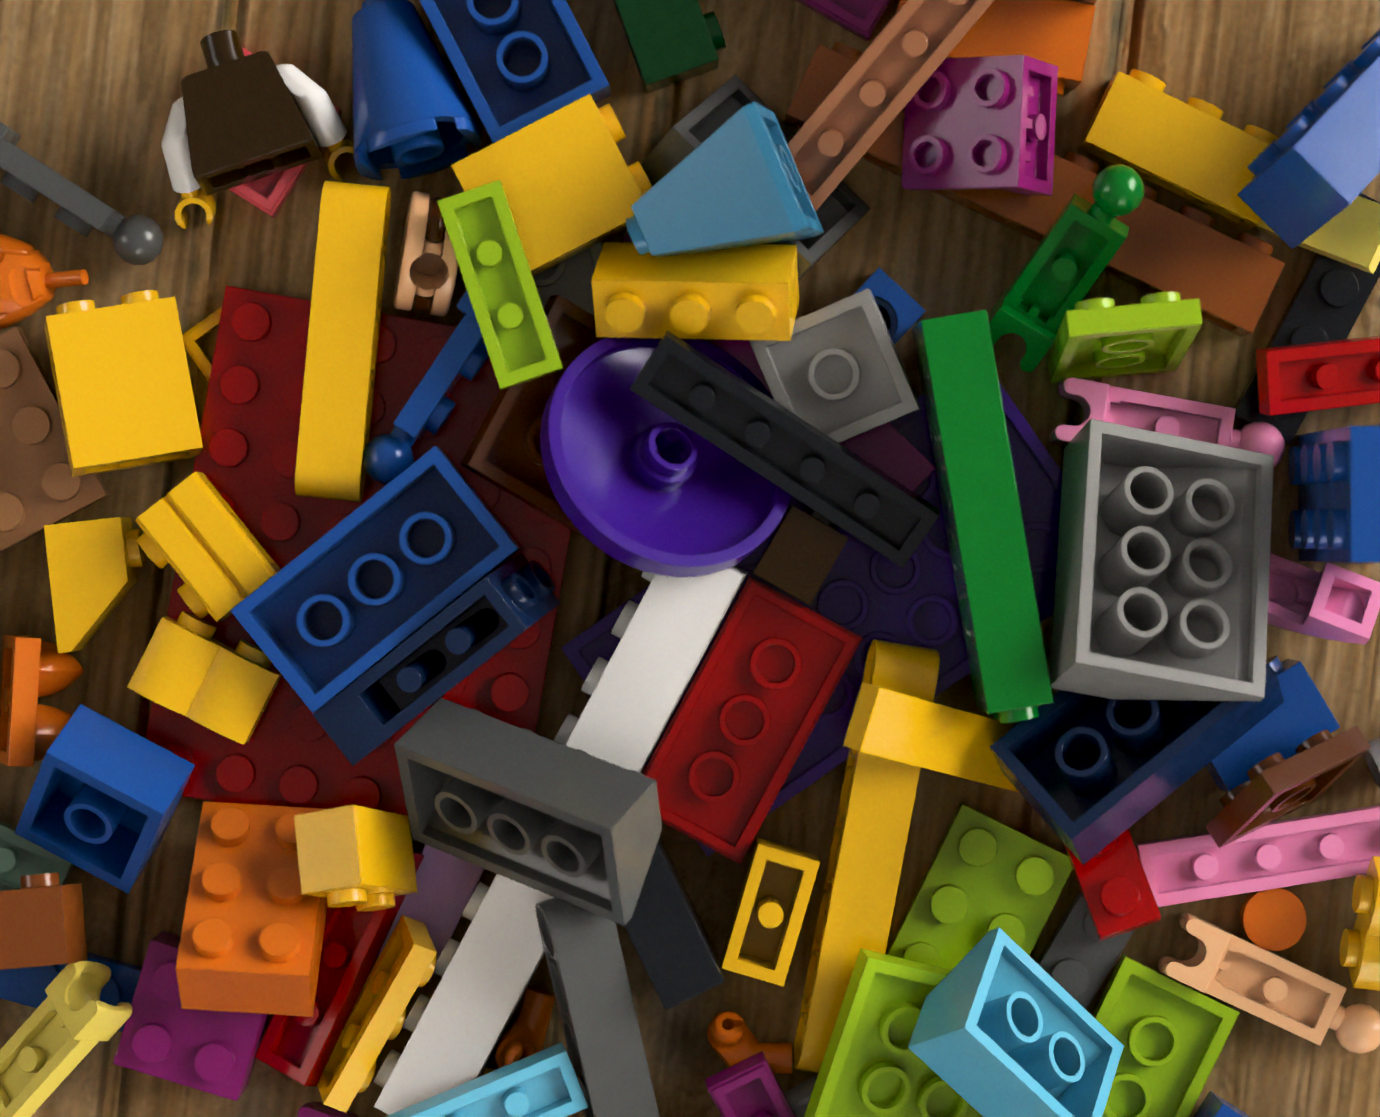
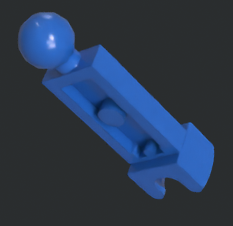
M467 290L456 305L465 314L395 419L393 423L395 425L390 434L376 436L366 445L363 454V465L367 474L374 481L388 484L414 463V453L411 447L417 439L420 440L426 430L433 435L440 431L456 406V403L449 399L448 396L462 376L472 381L489 357L486 346L483 344L484 340Z

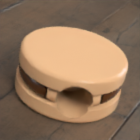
M418 191L411 193L405 217L395 279L393 306L396 309L411 311L413 305L418 311H425L429 308L430 315L444 317L448 314L455 287L458 262L437 202L443 199L441 197L430 199L429 193Z

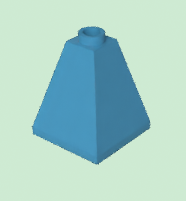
M756 102L742 107L631 206L634 216L626 219L628 232L639 254L644 255L650 252L651 255L657 257L807 239L824 233L775 113Z

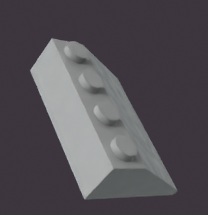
M1090 419L1064 448L1049 672L1051 688L1107 699L1260 702L1265 698L1274 455Z

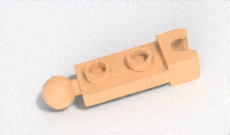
M1184 912L1180 915L1179 925L1197 938L1198 950L1194 957L1189 960L1182 961L1171 956L1161 957L1158 962V969L1163 974L1321 1046L1329 1028L1335 1031L1337 1040L1349 1052L1357 1054L1369 1053L1380 1045L1379 1011L1370 1005L1362 1003L1353 1004L1346 1008L1340 1006L1347 990L1342 984L1258 947L1192 914Z

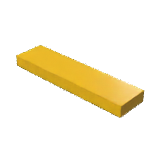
M862 682L843 746L859 752L1019 792L1003 774L990 748L993 743L1016 726L1015 724L1000 723V720H994L990 717Z

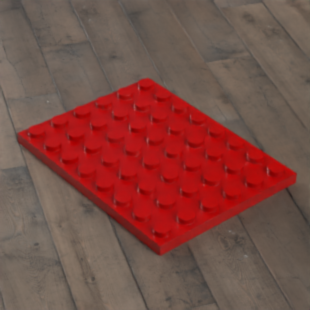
M226 285L200 429L203 449L200 455L195 457L193 473L203 472L278 567L283 569L387 484L374 481L366 472L361 502L296 496L295 469L311 300ZM381 313L369 442L381 434H390L395 426L393 424L395 419L451 337L456 326ZM488 357L472 381L462 376L448 396L449 399L456 403V406L440 431L433 435L426 430L420 440L417 439L411 447L414 453V462L434 446L440 447L521 547L519 551L500 566L522 553L528 562L535 561L546 570L555 585L553 594L560 601L572 530L460 465L500 391L491 360ZM175 571L167 616L178 620L182 611L195 614L186 605L177 591L184 584V581ZM558 606L441 698L467 708L476 709L487 716L521 729H528L536 734ZM210 614L203 618L217 627L213 638L235 649L240 639L258 646L233 614L224 621L216 622ZM281 676L249 742L245 745L222 736L188 717L153 701L146 739L170 750L195 765L182 796L222 803L319 809L358 805L408 816L394 744L436 702L354 766L315 719L314 713L311 712L283 676Z

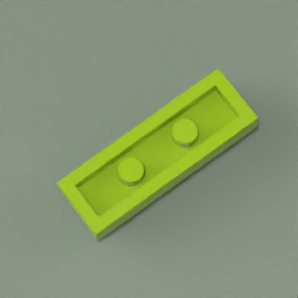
M497 180L438 200L437 202L500 389L503 390L563 370L564 368L501 181Z

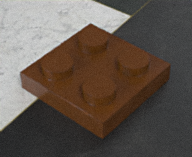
M1355 726L1334 737L1328 729L1323 730L1301 743L1295 749L1297 755L1285 760L1280 752L1275 753L1257 763L1247 772L1250 778L1249 781L1238 785L1221 797L1219 801L1223 809L1205 827L1219 848L1314 802L1362 757L1371 746L1358 726Z

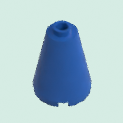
M365 0L361 5L362 9L357 11L352 17L353 158L359 174L372 180H383L380 169L399 168L401 179H410L451 167L452 164L468 157L467 144L471 142L477 148L481 145L482 142L476 120L413 3L407 0Z

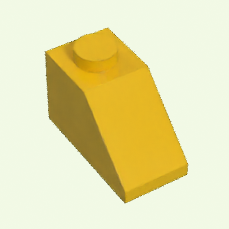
M114 517L44 525L58 653L83 650L138 581L137 567L145 566L146 553L136 540L143 534L140 528L132 529L131 517Z

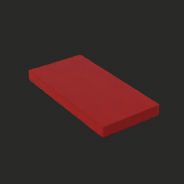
M749 576L642 773L644 776L656 780L661 822L740 864L863 638Z

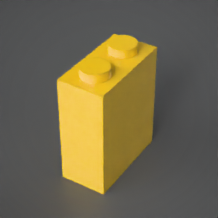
M591 94L451 165L464 192L497 180L501 181L533 276L627 229L626 219L634 216L631 206L652 188L640 162L637 161L627 166L616 143L627 137L612 107L608 103L597 108Z
M157 290L137 291L121 296V305L95 308L93 300H78L56 306L57 314L45 317L44 329L72 478L194 458L196 455H200L203 444L175 296L159 299Z

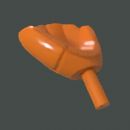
M0 234V329L14 325L40 310L52 300L56 288L87 285L89 281L88 272L85 269L53 272L50 262L40 250L35 249L34 245L16 237Z

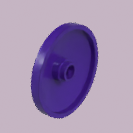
M601 339L584 350L568 366L551 391L542 417L540 445L543 466L549 485L562 510L576 528L599 549L611 557L645 572L670 577H697L723 571L738 564L752 554L774 531L786 512L791 495L630 390L632 382L661 339ZM681 339L773 399L761 381L745 365L723 349L703 339Z

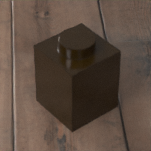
M792 505L787 510L752 573L810 606L849 538L837 531L838 525L806 505L802 511Z

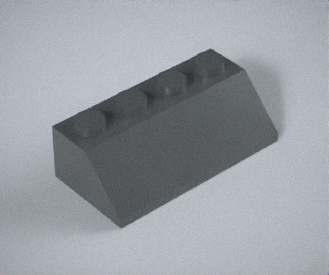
M440 698L394 744L412 839L623 926L632 918L662 831L656 780L646 777L640 772L628 770L594 757L583 750L573 749L537 735L528 729H521L487 716L476 709L467 708Z

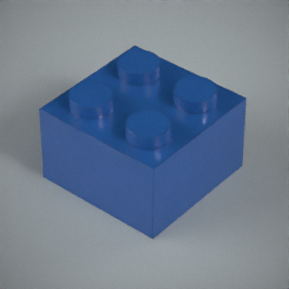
M80 704L47 750L15 834L129 894L161 844L195 765L170 750L119 725L112 719L104 717Z

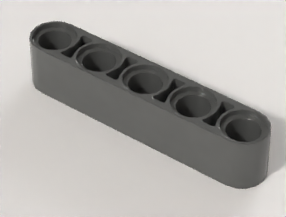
M557 898L536 903L537 922L570 1061L588 1105V1108L582 1110L583 1116L660 1117L616 923Z

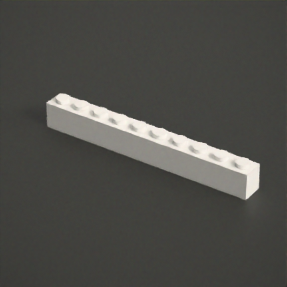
M735 565L723 571L697 577H670L643 571L641 577L651 582L640 604L629 600L611 632L612 635L621 639L610 661L600 656L598 657L581 691L591 696L580 718L570 713L568 714L554 741L573 749L583 750L594 757L625 769L641 773L747 572ZM496 874L490 887L482 882L478 884L462 914L463 917L472 921L462 941L458 942L450 938L436 962L434 973L442 978L434 994L429 998L421 993L403 1025V1028L412 1032L402 1054L391 1049L376 1075L373 1083L382 1087L383 1090L374 1105L375 1108L390 1115L476 1079L481 1075L545 954L535 905L555 897L499 874Z

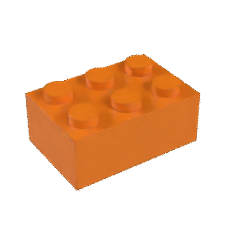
M203 801L176 962V975L182 1009L313 1017L328 904L327 898L303 895L301 893L294 815L326 809Z

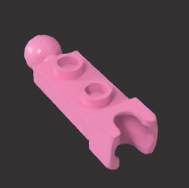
M1071 377L1062 378L1057 387L1059 396L1076 401L1081 405L1084 418L1078 426L1062 424L1053 429L1049 434V441L1053 444L1067 446L1090 419L1274 455L1273 468L1282 460L1285 452L1284 438L1281 432L1272 424L1264 421L1252 422L1245 425L1241 430L1233 429L1236 408L1114 387L1106 383Z

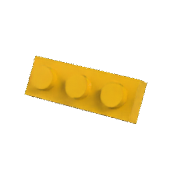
M402 915L370 971L317 1084L323 1105L346 1113L357 1093L366 1091L375 1074L376 1059L387 1040L395 1039L403 1027L406 1017V1006L417 987L425 986L430 980L436 965L437 951L425 923Z

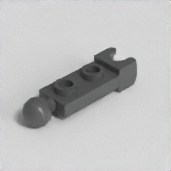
M0 122V168L7 171L0 181L2 184L34 203L39 193L60 205L54 217L85 237H88L93 227L113 239V246L117 255L124 262L132 265H145L152 262L160 254L164 245L163 233L160 226L152 218L144 215L125 217L15 146L21 135Z

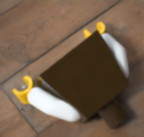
M221 30L204 37L200 41V45L208 69L187 75L182 79L183 97H180L172 104L161 142L173 191L181 194L175 209L177 225L187 229L189 218L185 206L192 203L200 205L205 210L206 221L209 226L216 213V203L211 194L323 158L320 147H327L325 163L331 176L335 180L343 181L338 170L334 167L335 160L342 153L348 152L353 154V142L344 140L347 130L327 92L293 64L275 65L268 51H259L244 56L238 34L234 30Z

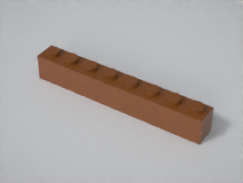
M834 42L832 49L819 44L789 106L784 122L800 129L863 53L840 42ZM905 107L862 156V159L902 177ZM1065 151L1063 158L1054 154L1052 196H1026L1003 189L930 191L1041 242L1074 193L1091 204L1094 203L1092 185L1100 165L1087 157L1071 151ZM1144 185V197L1141 204L1130 214L1115 217L1130 228L1126 240L1103 272L1149 294L1178 292L1180 293L1181 300L1200 298L1202 319L1240 337L1253 333L1285 265L1284 262L1270 256L1274 249L1273 246L1246 233L1239 232L1236 239H1233L1213 229L1216 222L1214 218L1192 207L1181 205L1178 212L1155 202L1158 193Z

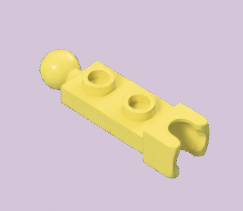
M79 961L66 965L45 989L48 997L0 1049V1117H31L94 1048L98 1041H109L130 1018L132 1014V1005L130 1003L120 1002L117 1006H111L100 1001L101 990L111 977V970L108 966L93 961Z

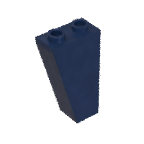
M522 553L518 554L484 577L314 713L313 716L352 766H354L558 606L561 602L553 594L555 591L553 580L540 564L535 561L528 562Z

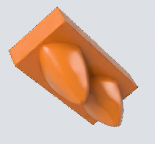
M2 634L0 763L6 766L34 767V761L44 759L47 750L67 724L72 714L56 707L38 704V697L53 695L66 689L84 672V668L69 652L58 653L56 644L42 641L38 637Z

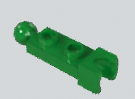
M1119 164L1108 166L1096 176L1092 185L1093 204L1074 193L1011 285L1005 289L988 313L993 345L1002 335L1007 333L1017 334L1024 339L1026 352L1020 361V368L1024 372H1031L1037 367L1052 346L1066 311L1075 310L1074 305L1083 300L1126 240L1130 227L1115 217L1130 214L1141 204L1144 197L1142 179L1133 168Z

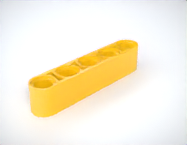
M324 181L295 469L296 496L361 502L363 498L366 479L363 454L370 437L390 223L391 188L389 186Z

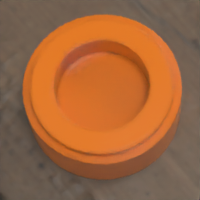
M1285 888L1251 892L1243 901L1239 914L1240 925L1245 936L1258 947L1268 951H1281L1292 947L1302 937L1307 923L1304 905L1295 894Z

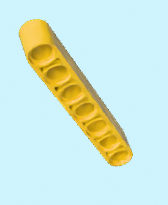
M874 639L867 653L862 682L934 702L939 674V652L936 649ZM849 748L793 1048L794 1069L819 1073L860 948L882 954L886 953L921 767Z

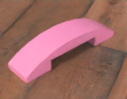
M1270 553L1267 624L1323 639L1367 644L1380 609V582L1326 562L1321 572Z

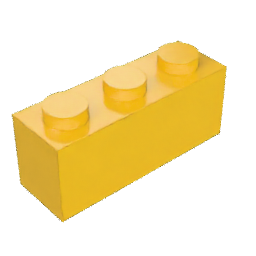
M1131 69L1129 75L1118 71L1109 81L1078 149L1111 165L1122 164L1131 167L1140 175L1142 180L1246 230L1259 225L1262 219L1237 194L1254 177L1246 167L1274 139L1277 140L1278 137L1254 125H1246L1244 131L1221 120L1224 114L1221 109L1199 98L1189 97L1186 103L1164 93L1166 84L1151 74L1137 69Z
M604 242L591 279L596 337L662 339L668 330L680 339L791 341L799 306L797 245L760 244L657 257L651 255L650 252L640 255L633 242Z

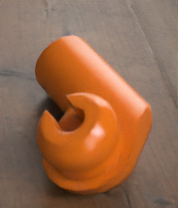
M535 987L526 988L518 1019L498 1040L495 1046V1060L498 1068L543 1050L556 999L555 993Z
M722 1011L716 1014L708 1025L707 1037L709 1044L728 1067L763 1051L774 1074H792V1042H759L746 1026L742 1017L733 1011Z

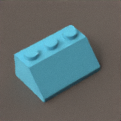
M1000 928L989 931L926 996L908 1048L983 1117H1102L1124 1047L1121 1042Z

